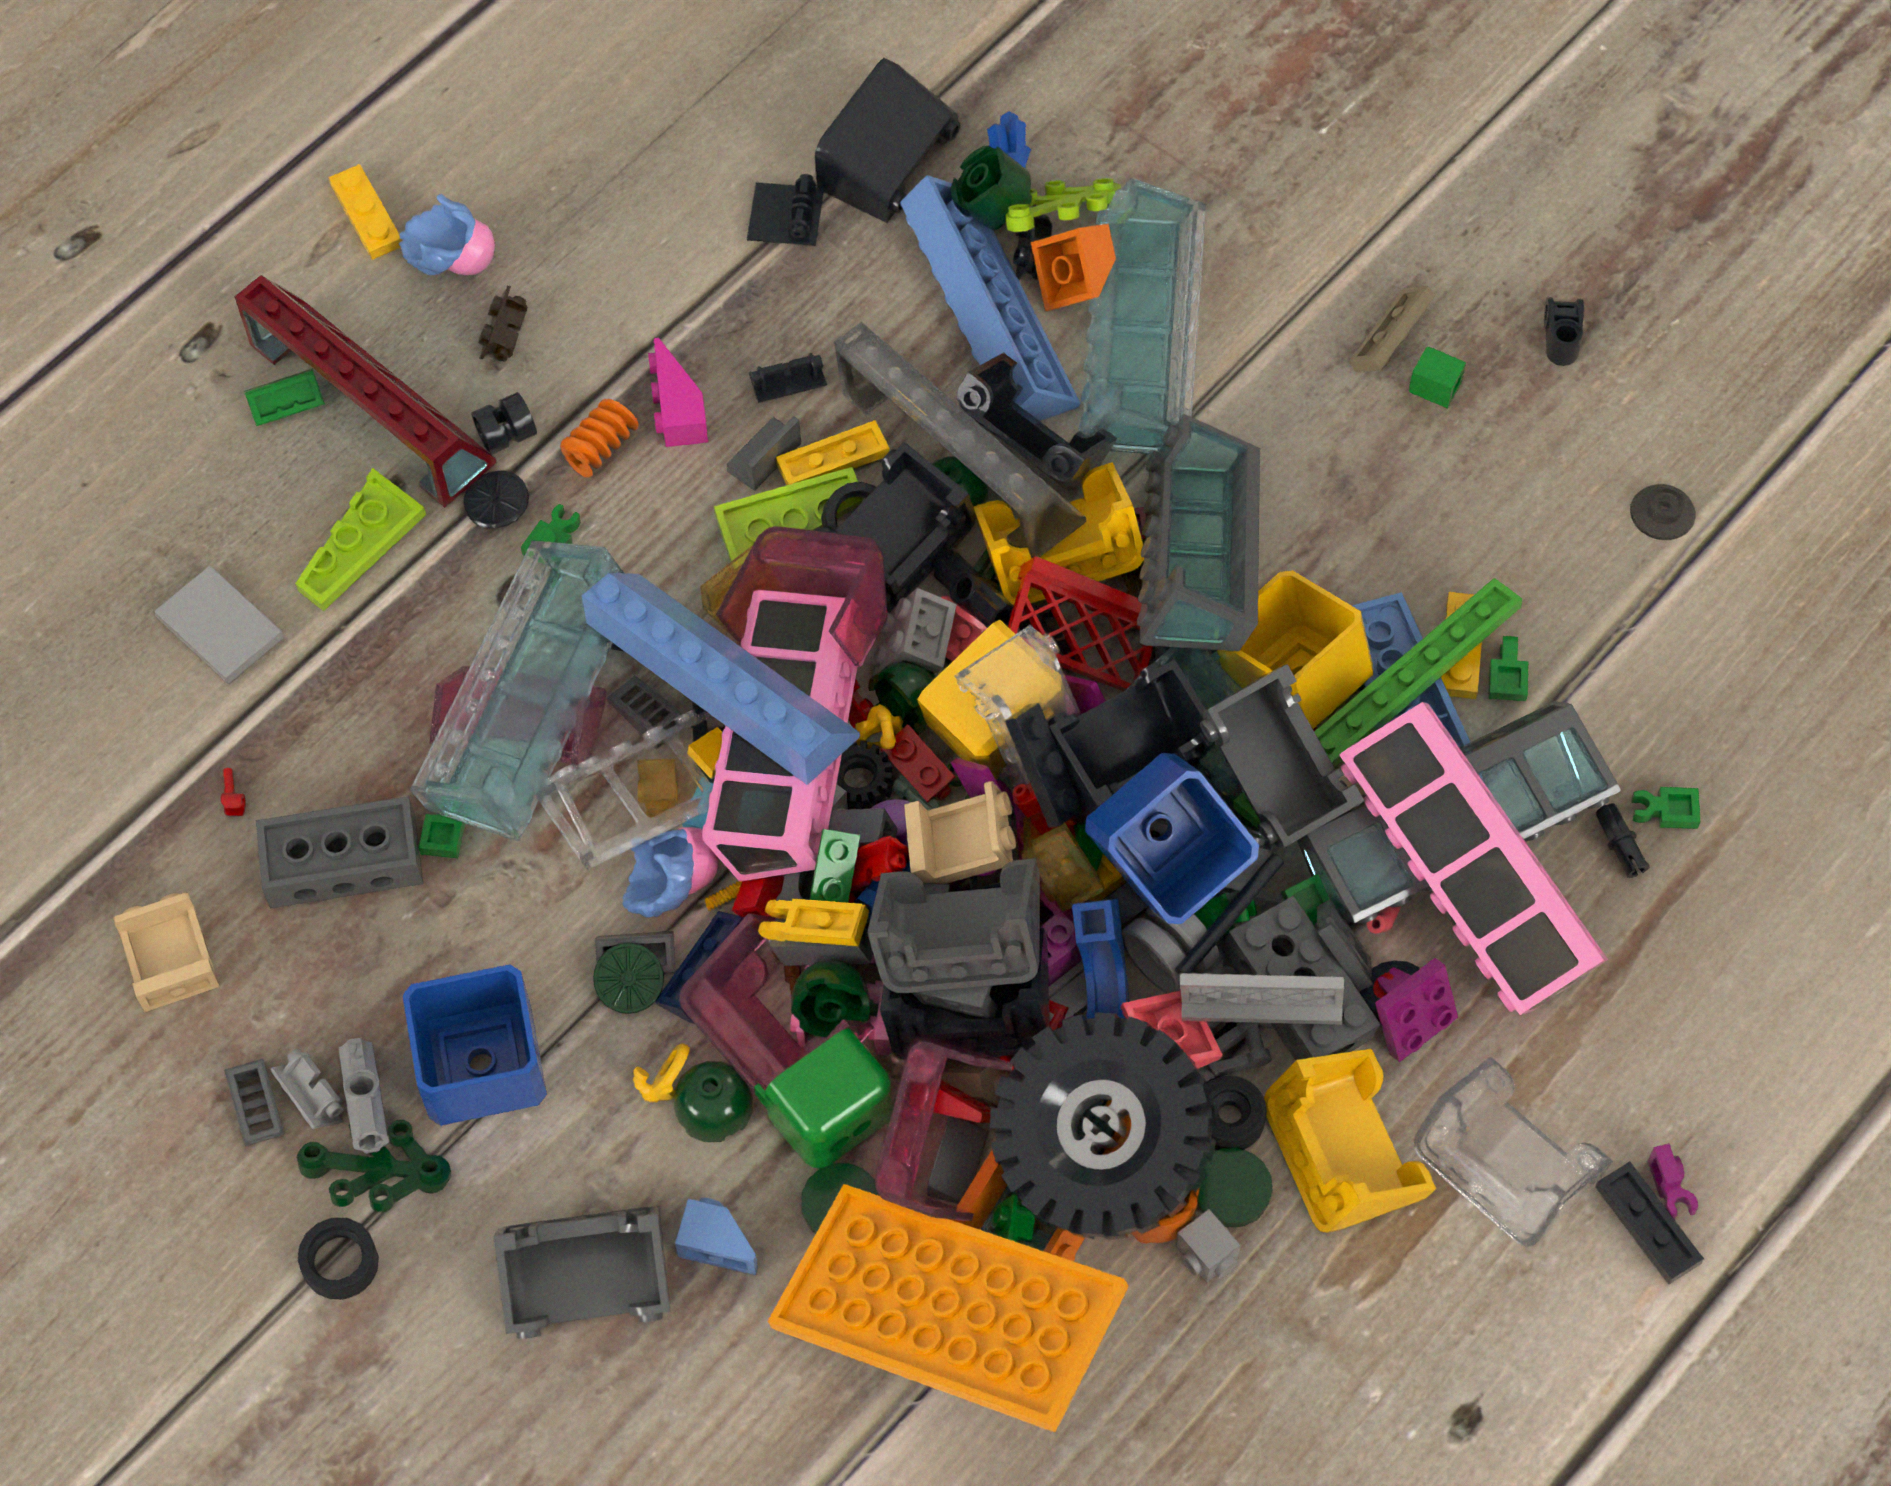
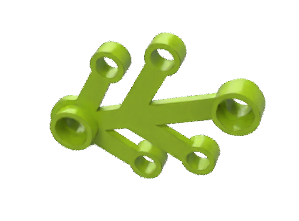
M1111 178L1096 179L1093 181V185L1086 187H1066L1065 181L1062 180L1048 181L1045 183L1046 196H1038L1036 189H1030L1029 193L1032 195L1030 205L1015 204L1008 208L1009 212L1006 214L1007 230L1012 232L1031 230L1035 227L1034 217L1058 210V218L1061 220L1076 219L1080 216L1079 209L1084 201H1086L1088 211L1105 210L1108 208V205L1119 201L1118 194L1121 193V185L1114 183V180Z

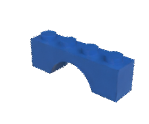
M1118 898L1072 904L1076 944L1081 953L1086 979V1019L1095 1018V1013H1115L1120 1018L1125 1019L1120 1007L1122 1003L1130 1002Z

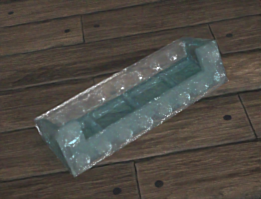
M1133 178L1122 189H1118L1115 192L1112 201L1108 204V208L1099 211L1096 219V225L1109 224L1116 260L1100 296L1091 299L1089 304V313L1092 314V319L1086 335V342L1089 343V354L1084 363V372L1087 373V378L1081 395V401L1084 403V414L1079 422V431L1086 436H1092L1100 429L1105 428L1118 438L1112 446L1111 452L1152 454L1153 451L1159 452L1163 446L1164 435L1171 424L1176 425L1183 414L1192 417L1206 204ZM1189 425V438L1187 439L1185 444L1190 440L1191 425Z
M532 540L410 789L428 811L511 840H521L613 644L586 623L582 595L608 573H624L605 547Z

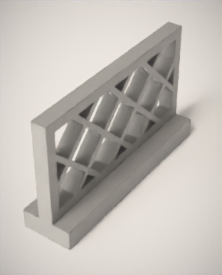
M1180 973L1182 1021L1342 1025L1344 977Z

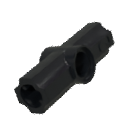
M949 550L943 555H938L932 565L934 577L949 590L951 599L965 606L987 628L998 620H1001L1008 627L1014 605L999 592L996 582L984 578L955 551Z

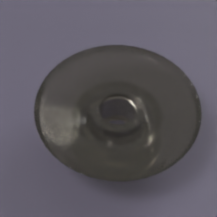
M1666 484L1651 485L1640 490L1634 496L1630 505V514L1635 526L1645 535L1658 540H1674L1684 536L1691 530L1696 518L1695 507L1687 494L1674 486Z

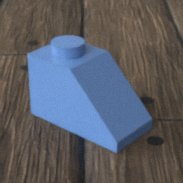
M700 1198L699 1201L688 1199L675 1242L678 1257L756 1275L758 1270L756 1254L728 1208L723 1207L719 1201L710 1198Z

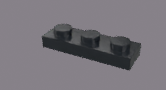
M1040 703L1029 704L1006 719L1005 723L1049 828L1057 827L1075 816L1083 808Z
M1631 1162L1626 1163L1597 1182L1596 1189L1668 1285L1702 1264L1704 1260L1702 1255Z

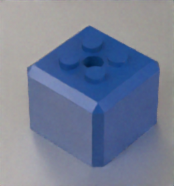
M1161 753L1086 818L1085 832L1140 899L1168 924L1184 923L1258 859L1259 844L1202 773L1176 754ZM1159 818H1165L1168 823L1165 834L1157 838L1151 837L1150 826L1152 822Z
M509 964L415 983L408 987L402 995L417 1088L429 1119L442 1126L540 1105L547 1095L531 1003L520 970ZM484 1054L492 1058L490 1065L484 1070H475L470 1067L472 1059L477 1055Z

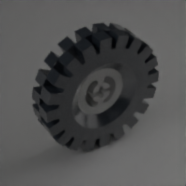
M1095 1013V1018L1086 1019L1081 1014L1063 1019V1027L1053 1030L1048 1026L1033 1036L1035 1044L1028 1051L1021 1047L1009 1062L1014 1067L1009 1077L1001 1075L994 1093L1000 1098L998 1108H991L990 1129L996 1134V1141L991 1142L995 1162L1002 1166L1004 1174L1001 1176L1011 1192L1022 1200L1021 1203L1036 1216L1060 1230H1066L1075 1236L1090 1239L1104 1237L1107 1240L1128 1238V1233L1135 1231L1143 1234L1160 1226L1159 1220L1166 1215H1170L1173 1218L1187 1205L1184 1199L1189 1192L1193 1190L1197 1193L1206 1177L1203 1168L1206 1160L1212 1161L1216 1141L1212 1138V1128L1217 1127L1215 1107L1210 1103L1208 1096L1211 1092L1203 1074L1198 1071L1194 1065L1195 1062L1164 1032L1152 1028L1147 1022L1131 1016L1128 1019H1123L1115 1013ZM1102 1100H1112L1110 1106H1096L1090 1111L1108 1123L1112 1129L1123 1137L1126 1135L1124 1117L1129 1114L1131 1131L1126 1142L1118 1150L1110 1154L1098 1155L1097 1152L1100 1148H1113L1118 1143L1102 1132L1099 1127L1086 1117L1083 1119L1085 1137L1080 1140L1078 1135L1079 1121L1085 1110L1092 1104Z

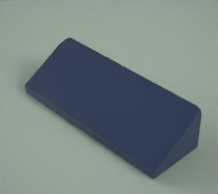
M718 911L655 1002L676 1016L696 1025L757 938L756 930L745 917Z

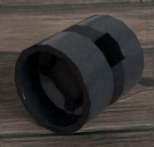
M518 392L500 399L498 407H493L489 404L471 412L478 435L491 455L508 448L510 440L514 439L519 443L537 435L532 415Z

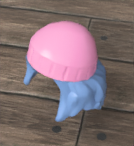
M443 194L437 196V200L441 205H434L430 211L413 216L411 220L406 222L405 231L399 234L403 240L399 243L402 248L403 258L413 267L427 275H438L445 270L452 271L458 275H476L488 267L494 256L495 240L489 227L474 219L466 205L451 201Z
M681 827L677 830L664 832L657 837L649 839L634 838L626 842V846L634 852L636 863L632 874L628 878L630 884L627 886L626 893L622 897V904L625 909L634 914H641L645 918L658 917L663 912L677 909L688 898L689 894L695 893L712 883L718 871L719 859L702 840V829Z

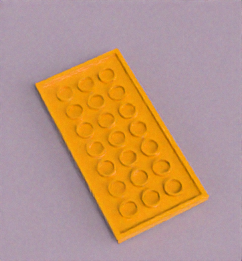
M843 1184L767 1322L774 1330L1056 1432L1129 1286L1124 1278Z

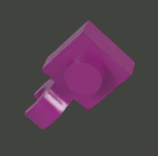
M1670 1144L1654 1147L1647 1162L1659 1197L1664 1198L1665 1208L1675 1219L1678 1214L1675 1203L1682 1202L1688 1207L1689 1214L1695 1215L1698 1209L1697 1198L1693 1193L1683 1189L1680 1185L1682 1179H1684V1168L1680 1157L1673 1155Z

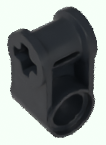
M1553 297L1546 298L1544 310L1546 354L1548 359L1556 365H1570L1577 359L1583 336V299H1577L1576 302L1554 301Z

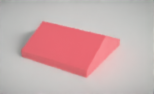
M1180 991L1122 1003L1120 1008L1125 1019L1131 1016L1147 1022L1158 1031L1164 1032L1195 1062L1194 1065L1197 1069L1213 1063L1223 1056L1207 1021H1182Z

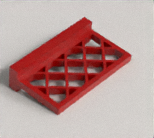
M1037 556L1021 565L1017 578L1021 582L1008 628L1017 634L1019 624L1029 619L1038 639L1032 642L1021 640L1033 652L1045 661L1123 692L1132 683L1121 679L1115 667L1116 664L1128 659L1135 672L1133 682L1141 677L1139 673L1148 667L1153 646L1143 644L1141 648L1133 651L1124 631L1130 628L1140 631L1137 619L1142 603L1138 602L1137 597ZM1030 586L1042 591L1048 605L1034 611L1027 597ZM1065 601L1075 604L1081 616L1080 619L1070 624H1067L1058 604ZM1051 609L1060 628L1046 635L1037 614ZM1023 610H1025L1027 615L1022 617ZM1099 614L1108 618L1114 632L1102 638L1091 619ZM1166 617L1164 618L1160 626L1164 624ZM1084 622L1093 642L1079 648L1070 628ZM1061 632L1072 651L1064 656L1055 653L1049 641V638ZM1117 636L1126 655L1112 661L1103 641ZM1041 642L1043 647H1040L1036 644ZM1093 646L1096 647L1105 665L1098 669L1088 666L1082 654L1083 651ZM1074 656L1076 661L1070 659V657Z

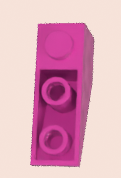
M654 338L655 352L648 353L650 374H657L658 382L651 383L653 403H660L661 412H654L656 433H664L666 447L708 443L703 393L660 338Z

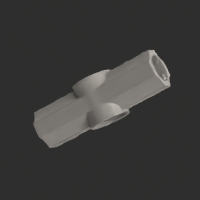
M362 1038L349 1039L343 1046L338 1048L353 1147L363 1151L365 1154L380 1151L381 1147L388 1144V1135L373 1044Z

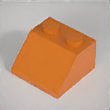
M1109 224L1081 227L1031 242L1045 312L1100 296L1116 260Z

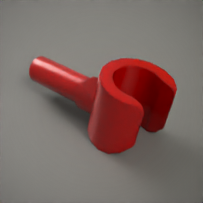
M225 768L223 770L225 789L224 793L221 794L224 814L227 816H243L246 808L245 795L235 793L233 770Z

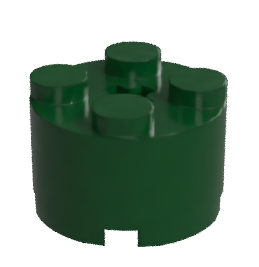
M989 145L976 149L962 162L960 168L963 172L959 180L954 177L951 185L953 201L992 230H998L1006 223V214L1009 212L1008 208L1015 204L1030 205L1032 201V195L1029 193L1031 176L1028 170L998 147L993 149Z

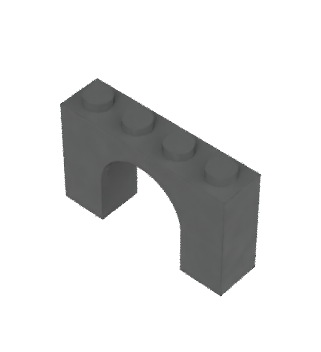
M885 808L832 810L828 829L860 835L859 848L882 837L892 836L896 838L898 828ZM789 855V860L785 861L783 868L795 867L798 864ZM815 870L785 874L782 892L777 896L776 901H792V899L809 900ZM869 916L859 947L769 940L771 950L777 955L784 966L813 965L817 962L828 960L840 961L848 965L871 964L873 950L867 933L870 924ZM776 918L775 922L785 923L786 920L783 918Z

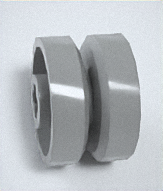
M1148 907L1145 911L1146 919L1136 918L1122 930L1124 949L1136 968L1159 990L1165 993L1180 991V975L1177 974L1175 968L1207 929L1194 914L1182 924H1168ZM1216 945L1192 974H1203L1219 959Z

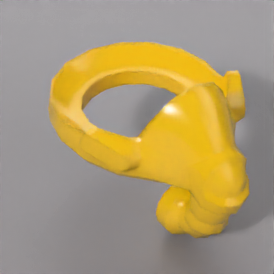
M879 704L872 707L867 720L856 724V730L860 732V737L856 740L857 745L860 746L861 741H866L871 735L882 732L880 741L867 742L868 749H871L873 744L879 746V748L892 749L896 743L895 735L903 729L902 717L893 716L883 705Z
M681 1043L671 1051L652 1084L646 1083L649 1073L641 1067H635L633 1070L634 1086L645 1101L657 1103L658 1101H669L674 1098L675 1090L672 1084L689 1055L690 1047Z

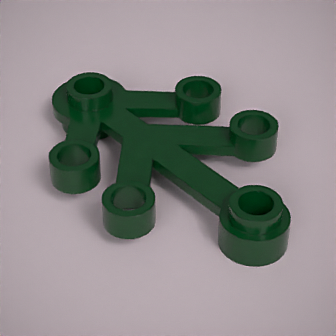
M406 1120L392 1122L388 1127L390 1143L395 1147H401L411 1162L396 1160L385 1145L380 1148V1151L369 1153L371 1157L328 1152L327 1148L320 1143L309 1142L303 1145L297 1154L299 1171L306 1178H320L329 1169L364 1173L352 1181L338 1179L330 1185L331 1202L338 1207L350 1205L355 1197L370 1190L369 1201L371 1208L377 1212H385L391 1209L395 1202L418 1189L425 1193L441 1191L445 1188L451 1177V1168L448 1161L438 1155H427L413 1138L412 1126ZM400 1131L406 1132V1134L401 1136L395 1135L397 1132ZM393 1176L404 1178L391 1187L386 1184H380ZM339 1191H348L345 1195L336 1194ZM379 1196H387L384 1200H376Z

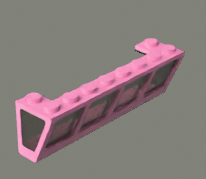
M766 590L753 591L750 608L747 610V624L744 637L741 640V648L848 723L866 624L865 618L850 598ZM725 726L722 732L719 760L715 765L716 775L713 789L709 795L706 823L702 828V840L738 881L815 870L822 829L829 828L842 754L813 781L806 785L729 727Z
M1421 702L1339 754L1344 761V764L1340 766L1341 770L1352 784L1358 783L1367 794L1363 798L1365 805L1375 817L1379 815L1383 817L1389 826L1385 830L1386 835L1397 849L1403 847L1410 856L1411 860L1407 862L1410 870L1420 882L1426 879L1434 891L1430 894L1431 900L1442 914L1448 911L1456 923L1452 927L1454 933L1465 947L1471 944L1479 956L1475 959L1478 968L1487 979L1494 977L1502 989L1498 992V996L1510 1012L1516 1010L1519 1015L1534 1011L1608 960L1428 703Z

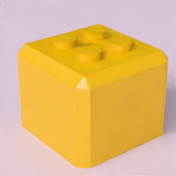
M1293 570L1279 572L1258 591V625L1240 651L1217 650L1230 694L1239 691L1269 672L1288 664L1297 680L1290 685L1292 692H1290L1291 696L1299 694L1302 700L1298 704L1312 729L1373 676V663L1361 611ZM1219 626L1214 629V641H1218Z
M1001 620L992 623L922 691L917 699L928 727L961 759L988 766L995 779H998L1010 766H1015L1021 761L1005 723L1006 719L1025 706L1034 703H1040L1047 721L1064 711V698L1059 676Z

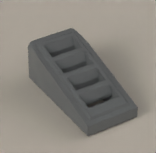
M633 676L607 697V701L656 749L685 726L683 714L637 676ZM634 689L639 692L626 703L622 701ZM643 698L647 700L638 709H632ZM651 707L655 708L647 717L643 718L641 716ZM660 715H663L664 718L653 726L651 724Z
M260 1059L225 1069V1075L245 1146L283 1136L284 1132L264 1060ZM260 1076L261 1083L241 1089L238 1088V1082ZM264 1091L265 1097L242 1103L241 1097ZM268 1105V1112L246 1118L245 1111ZM272 1120L273 1127L250 1133L249 1125Z

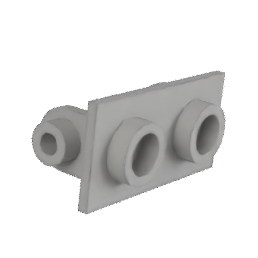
M296 1049L287 1056L289 1061L287 1065L270 1069L281 1084L282 1089L288 1094L312 1129L342 1123L343 1120L339 1116L343 1111L341 1106L342 1099L337 1096L326 1079H321L317 1084L315 1083L321 1072L307 1052Z

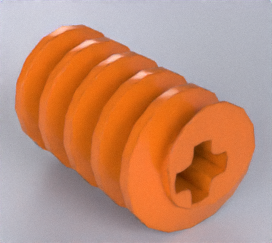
M603 399L599 402L598 408L593 409L589 413L588 418H584L580 422L579 427L574 428L570 432V437H566L561 441L562 454L577 473L589 478L593 475L590 466L597 469L602 466L600 457L604 459L611 457L609 447L615 450L621 447L619 438L627 440L630 437L628 428L633 431L638 429L637 418L619 402L612 399Z

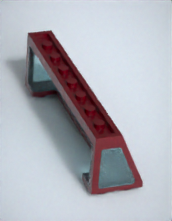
M260 275L234 296L250 346L273 365L293 351L426 462L429 473L419 481V486L444 508L497 463L494 456L302 298L263 275Z

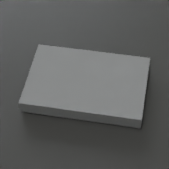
M208 566L154 611L156 618L227 684L232 682L284 638L282 631L211 566Z

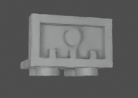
M916 588L906 598H901L897 606L890 613L886 612L879 623L878 632L881 633V638L871 658V664L874 665L872 677L884 668L902 660L938 673L944 666L957 604L920 588Z

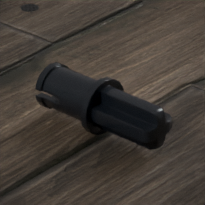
M1610 803L1600 807L1596 811V817L1609 840L1607 846L1610 850L1615 851L1626 872L1627 878L1638 876L1632 863L1633 860L1641 873L1647 871L1650 865L1646 862L1635 841L1637 835L1634 831L1629 830L1617 805Z

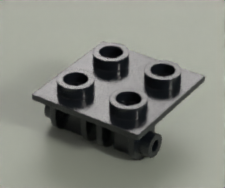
M810 174L800 175V178L795 181V185L756 182L747 240L816 246L824 188L816 187V183Z

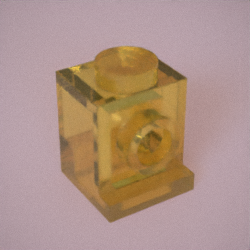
M638 759L637 768L640 778L638 780V803H645L646 817L652 820H663L670 816H678V771L676 759Z

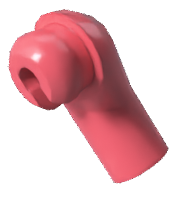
M1388 906L1380 910V913L1374 920L1367 922L1368 930L1374 934L1388 932L1392 928L1401 906L1393 908Z

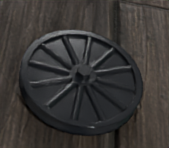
M492 471L481 475L467 488L464 495V508L472 522L484 528H501L510 525L522 516L529 502V493L524 481L518 475L508 471Z

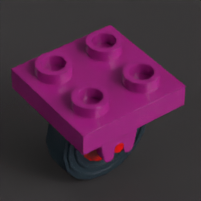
M1436 958L1432 959L1422 968L1407 961L1394 960L1381 963L1372 968V977L1370 979L1373 985L1359 992L1382 1026L1389 1055L1398 1062L1419 1050L1424 1043L1441 1030L1449 1027L1458 1018L1446 966Z

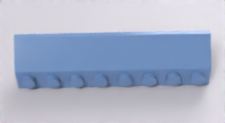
M926 175L900 204L906 214L907 223L913 228L919 240V248L929 260L933 276L939 281L945 293L947 304L953 309L959 321L958 327L966 336L972 348L971 353L974 359L982 365L1004 352L1016 361L1017 365L1013 369V380L1015 384H1019L1023 389L1015 403L1039 421L1076 409L1081 403L994 231L983 225L953 201L951 196L952 183Z
M608 573L582 595L586 623L806 785L813 781L860 737V732L640 574Z

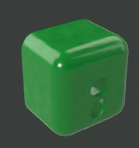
M844 1029L778 1075L767 1086L766 1090L760 1084L754 1086L755 1095L768 1111V1118L801 1159L813 1168H824L837 1161L886 1125L893 1113L891 1079L885 1069L851 1029Z

